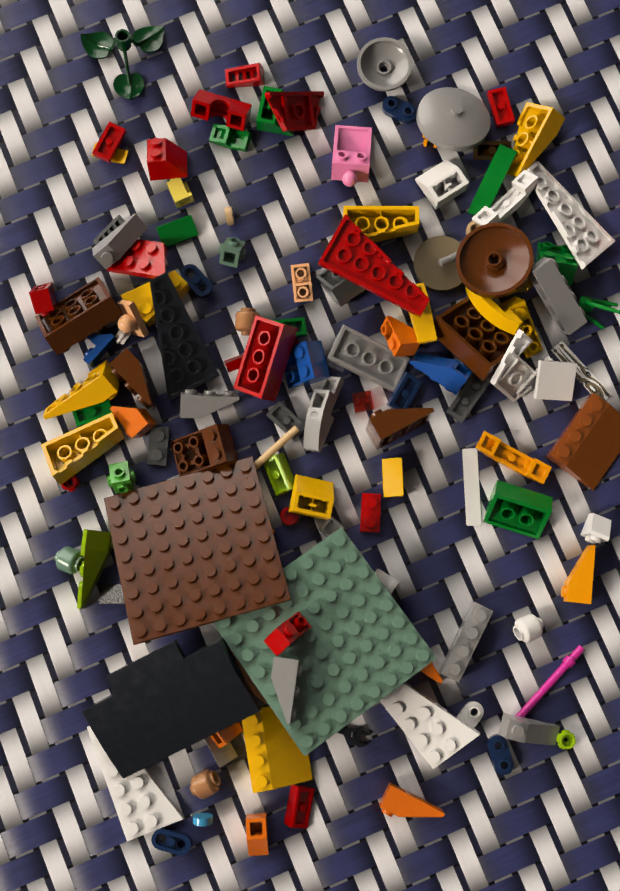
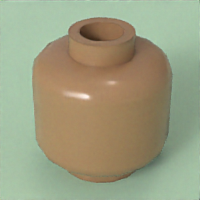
M241 308V311L236 313L235 329L241 331V335L249 336L255 315L260 316V314L254 308Z
M210 769L197 773L191 779L190 790L192 794L202 800L216 794L221 784L220 777L215 771Z

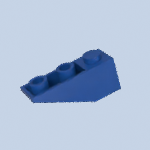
M416 353L409 362L415 369L422 371L431 380L438 382L447 391L457 395L473 372L458 360Z

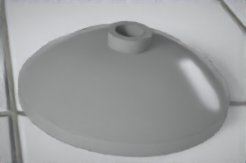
M388 37L376 38L365 44L359 52L357 71L361 80L368 87L377 91H392L401 87L408 80L412 71V57L406 46L398 40Z

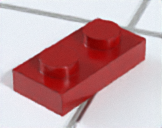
M506 86L488 90L487 97L496 128L514 124L515 119Z
M109 122L92 152L93 156L110 163L127 133L126 129Z
M362 493L360 532L379 533L381 494Z

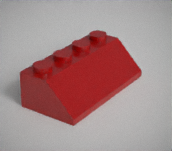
M255 315L233 388L260 399L275 402L298 328Z

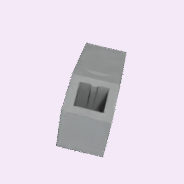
M186 389L185 392H181L180 418L200 419L238 401L239 396L234 391H223V394H216L214 390H204V393H197V390Z
M274 657L271 680L286 723L290 724L291 720H295L296 707L292 706L293 699H298L299 686H295L296 677L301 678L302 665H298L299 660Z

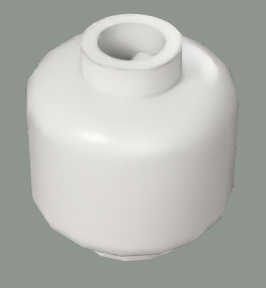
M527 614L515 621L513 632L518 640L529 643L542 636L544 625L539 617Z

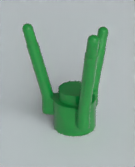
M581 296L578 302V306L586 314L585 318L601 329H604V326L588 315L587 312L591 313L593 308L596 307L620 314V310L608 307H617L618 303L594 299L588 296Z

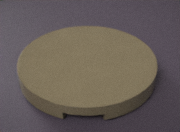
M435 236L424 241L417 249L413 261L414 271L419 282L424 283L426 288L436 292L449 291L460 286L462 281L457 272L456 260L444 266H440L438 263V259L457 252L460 242L448 236Z

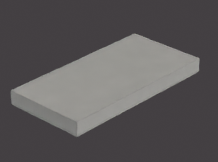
M344 324L327 357V360L391 392H394L411 359L407 356L394 357L389 347Z

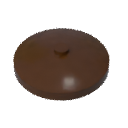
M488 223L475 228L462 240L456 254V268L462 283L471 292L486 298H500L519 290L529 279L534 265L533 248L529 239L521 230L506 223Z

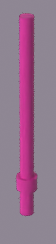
M578 645L569 656L567 655L562 660L563 663L515 716L525 717L561 676L576 664L575 661L585 649Z

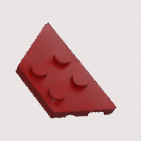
M324 91L265 93V97L283 132L311 131L316 129L317 117L321 109L319 102L320 98L324 97Z
M137 239L125 254L106 270L108 272L153 279L166 272V267H168V260L166 259L167 246L161 242Z

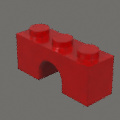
M199 89L192 99L191 116L206 121L213 116H220L227 120V127L244 131L250 121L252 104Z

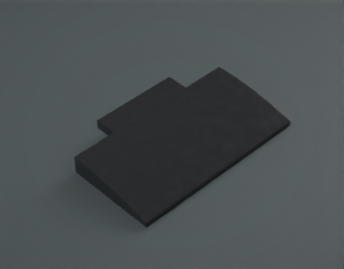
M223 638L185 656L176 639L108 674L106 678L114 693L88 706L82 713L102 748L124 779L259 712L261 708Z

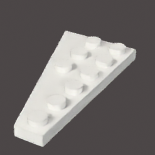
M538 161L526 171L538 177L539 180L534 190L580 268L583 270L609 248L615 240Z
M404 682L380 700L385 709L433 769L480 735L479 731L472 729L463 720L447 712L441 705L413 689L407 682Z
M87 727L127 841L184 819L183 815L174 807L172 801L163 793L146 768L123 779L102 748L91 727Z

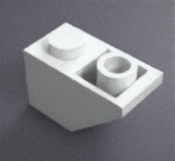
M590 513L580 535L585 537V541L592 544L606 542L610 538L611 520L595 513Z

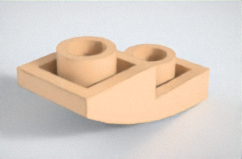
M309 263L290 265L294 302L313 301Z

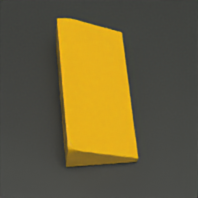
M402 457L382 459L383 497H403Z

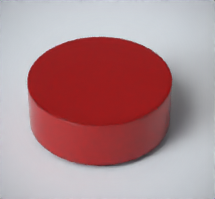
M288 506L281 511L280 519L283 524L293 526L299 521V515L289 513Z

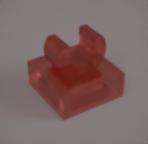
M371 390L352 394L355 413L374 410Z

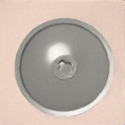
M452 87L438 88L426 94L419 104L416 115L418 127L427 140L442 149L456 152L471 150L479 146L485 140L491 123L489 112L480 99L465 90Z

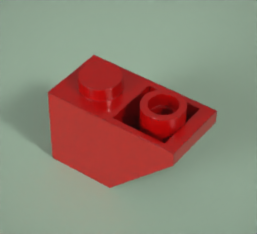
M298 611L279 625L264 642L276 656H279L312 626Z

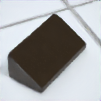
M483 141L473 149V160H492L500 144L511 149L512 141Z

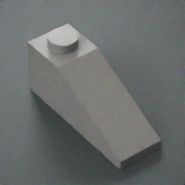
M134 213L92 248L93 256L105 269H108L145 232L147 226Z
M503 713L499 733L505 739L522 743L556 745V737L560 726Z

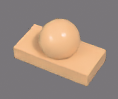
M121 300L118 305L123 315L118 319V328L124 333L132 332L133 335L146 337L149 331L135 303Z

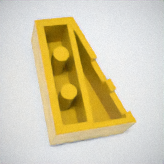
M174 270L169 272L168 275L179 297L182 298L190 288L188 283ZM150 282L120 295L123 300L135 303L144 323L148 327L156 322Z

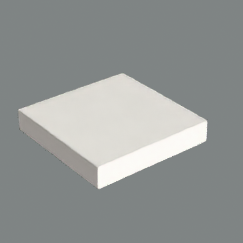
M539 360L534 398L572 401L577 363Z

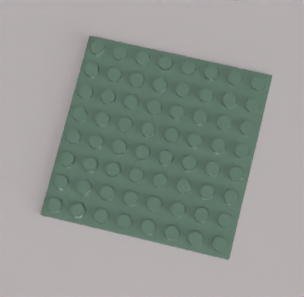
M342 527L283 568L291 597L290 601L213 622L304 756L437 659ZM299 611L312 627L279 656H276L264 640L279 625ZM274 657L299 660L298 665H302L301 678L296 677L295 686H299L298 699H293L292 706L296 707L295 720H291L290 724L286 723L271 680Z

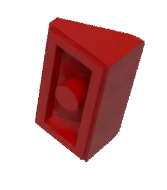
M297 784L290 786L284 819L285 825L290 828L308 829L315 788Z

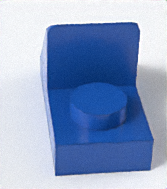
M112 334L87 336V339L95 347L90 348L85 353L83 360L93 368L117 340Z

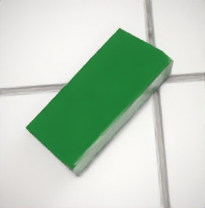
M191 215L156 227L161 242L167 247L199 236Z

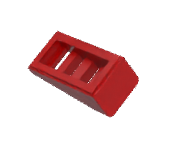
M260 63L225 69L227 88L265 85L264 68ZM247 73H250V79L247 78ZM232 74H235L236 81L234 82L232 80Z

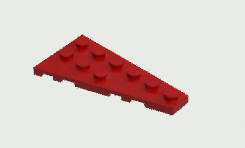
M345 214L321 256L318 265L421 317L430 299Z

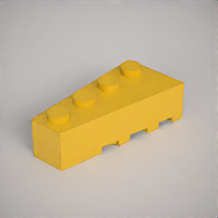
M343 206V217L346 214L374 243L418 232L419 206Z
M109 413L43 443L41 447L52 477L59 485H62L125 437L119 422L113 413Z

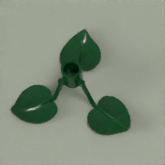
M164 26L143 27L136 30L132 36H130L127 30L120 29L115 33L114 38L110 34L100 31L81 34L80 36L84 50L94 59H105L109 51H113L116 45L123 52L126 74L118 75L114 79L113 87L119 96L127 100H133L141 95L144 89V80L139 73L130 74L127 51L131 48L132 44L135 47L139 46L141 51L145 53L158 51L163 44L165 29Z

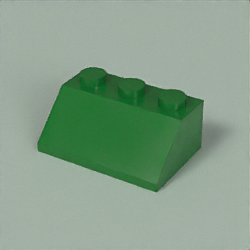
M497 480L491 493L483 522L539 540L552 512L553 497Z

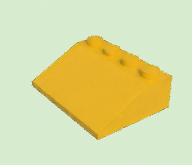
M269 705L259 706L261 708L259 712L242 720L253 793L274 790L313 780L309 754L306 756L302 754Z

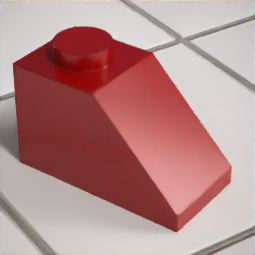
M53 283L34 286L30 290L29 295L35 314H41L42 316L52 314V311L56 308Z

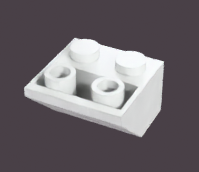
M444 160L415 179L435 210L465 192L469 181L459 167L448 160Z

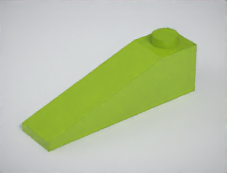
M83 530L81 555L84 557V561L79 570L83 581H80L78 586V609H85L112 553V549H114L110 532Z

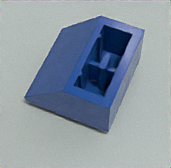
M304 341L292 347L285 369L288 389L317 383L330 377L322 341Z

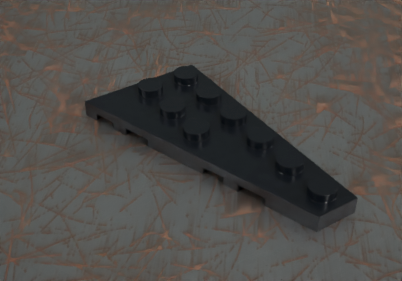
M165 272L149 281L168 401L180 396L181 392H185L186 389H194L219 376V373L168 273Z

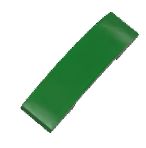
M499 145L467 213L475 216L484 206L491 207L517 151L504 145Z

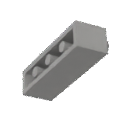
M543 257L533 265L529 278L560 332L570 335L587 323L586 314L578 306L575 294L569 290L566 278L560 274L557 262L552 258Z
M476 602L471 603L438 671L439 673L458 683L460 682L493 613L492 610Z

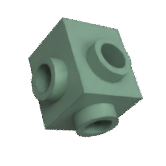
M227 237L225 242L221 243L219 247V264L238 268L241 260L244 261L246 257L245 241L235 237Z

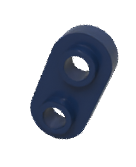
M388 96L383 100L382 111L385 115L404 124H411L416 120L417 109L414 105L395 96ZM389 103H393L394 106L391 107V106H389L388 104H389ZM409 110L411 114H406L405 111Z
M187 264L181 269V277L198 297L205 298L212 293L213 287L210 280L197 266ZM189 273H194L192 278L187 277ZM202 286L207 287L205 291H200V288Z
M494 734L487 740V748L493 767L501 775L510 774L514 768V762L508 743L503 736ZM496 742L501 743V747L499 749L495 748ZM507 762V767L501 768V763Z
M167 828L157 829L151 839L156 849L176 855H185L192 845L191 838L187 834ZM164 835L166 837V840L161 841L159 839V836ZM183 840L185 846H180L178 841Z

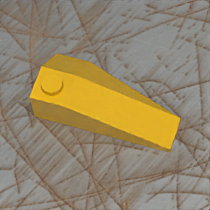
M527 102L518 118L517 125L519 128L517 135H514L513 138L515 142L513 150L517 151L507 174L517 177L524 170H527L557 136L565 117L552 107Z
M106 360L87 374L88 377L82 384L77 382L69 391V395L63 394L45 409L43 418L46 420L102 403L107 399H113L118 394L119 382L111 372L112 368L109 362Z

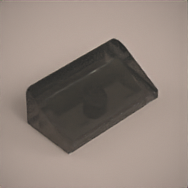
M101 585L99 605L125 604L121 585Z

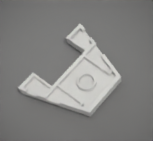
M520 329L515 334L490 380V383L512 402H515L533 389L532 385L536 383L537 369L534 371L519 357L533 341ZM547 356L544 361H554V360L551 359L549 356Z

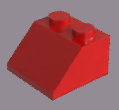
M167 138L147 140V166L150 181L188 177L187 152Z

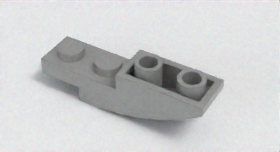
M330 376L323 380L320 389H314L305 421L303 445L305 450L321 452L334 420L331 413L344 383L341 377Z

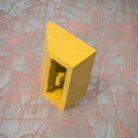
M296 474L288 512L322 520L330 519L334 502L333 482Z

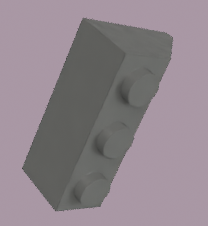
M327 269L315 276L332 300L339 306L349 303L352 298L365 291L364 288Z

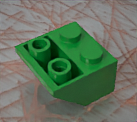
M264 86L256 119L257 130L293 137L294 131H282L265 97L266 92L286 91Z
M538 242L535 263L543 257L554 259L559 266L560 274L566 278L567 285H572L578 264L567 245H554L551 242Z

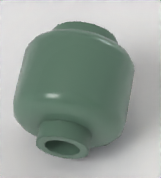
M65 546L55 555L56 566L61 571L76 574L80 570L84 557L81 555L80 550Z

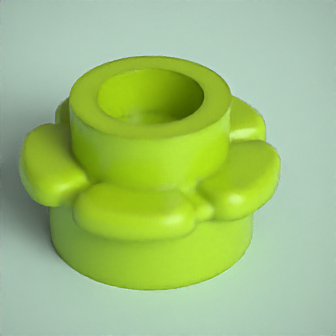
M562 730L561 733L557 734L556 741L561 749H571L574 747L576 740L573 733H570L569 730Z

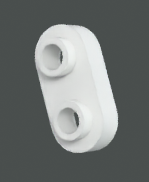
M469 701L464 705L456 718H460L465 724L474 729L483 717V707L476 701ZM476 708L477 714L471 715V709Z

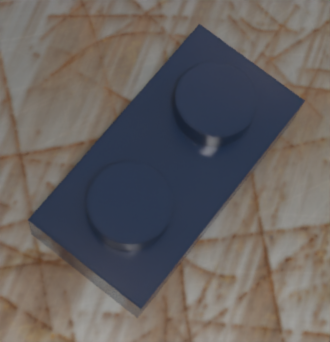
M404 372L387 406L392 409H407L422 381L408 372Z

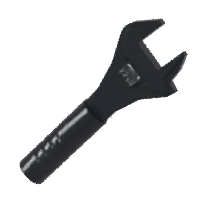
M344 727L337 732L348 737L357 747L367 745L360 742L361 734L369 736L363 730V727L354 729Z

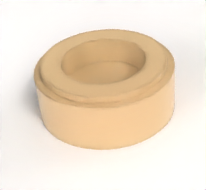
M224 207L227 225H234L232 207Z

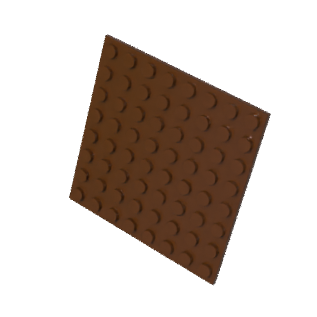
M253 457L104 498L133 645L291 600Z

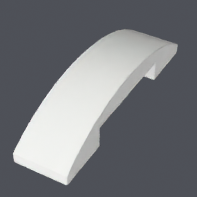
M524 170L512 181L513 187L491 208L484 206L472 217V221L479 225L502 222L527 199L539 180L538 177Z

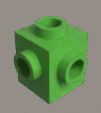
M129 462L109 464L110 476H107L109 487H113L115 494L134 490L136 474L134 470L132 471Z

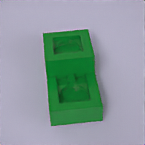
M213 124L209 142L229 149L247 152L252 135L250 132L233 130L226 125Z

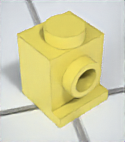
M181 178L170 179L169 182H166L177 209L194 202L187 182L183 183Z

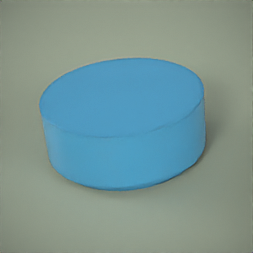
M196 813L193 815V824L195 826L205 827L213 823V815L211 813Z

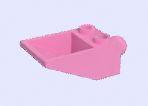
M335 125L331 180L343 181V184L347 187H352L357 182L368 183L372 128Z

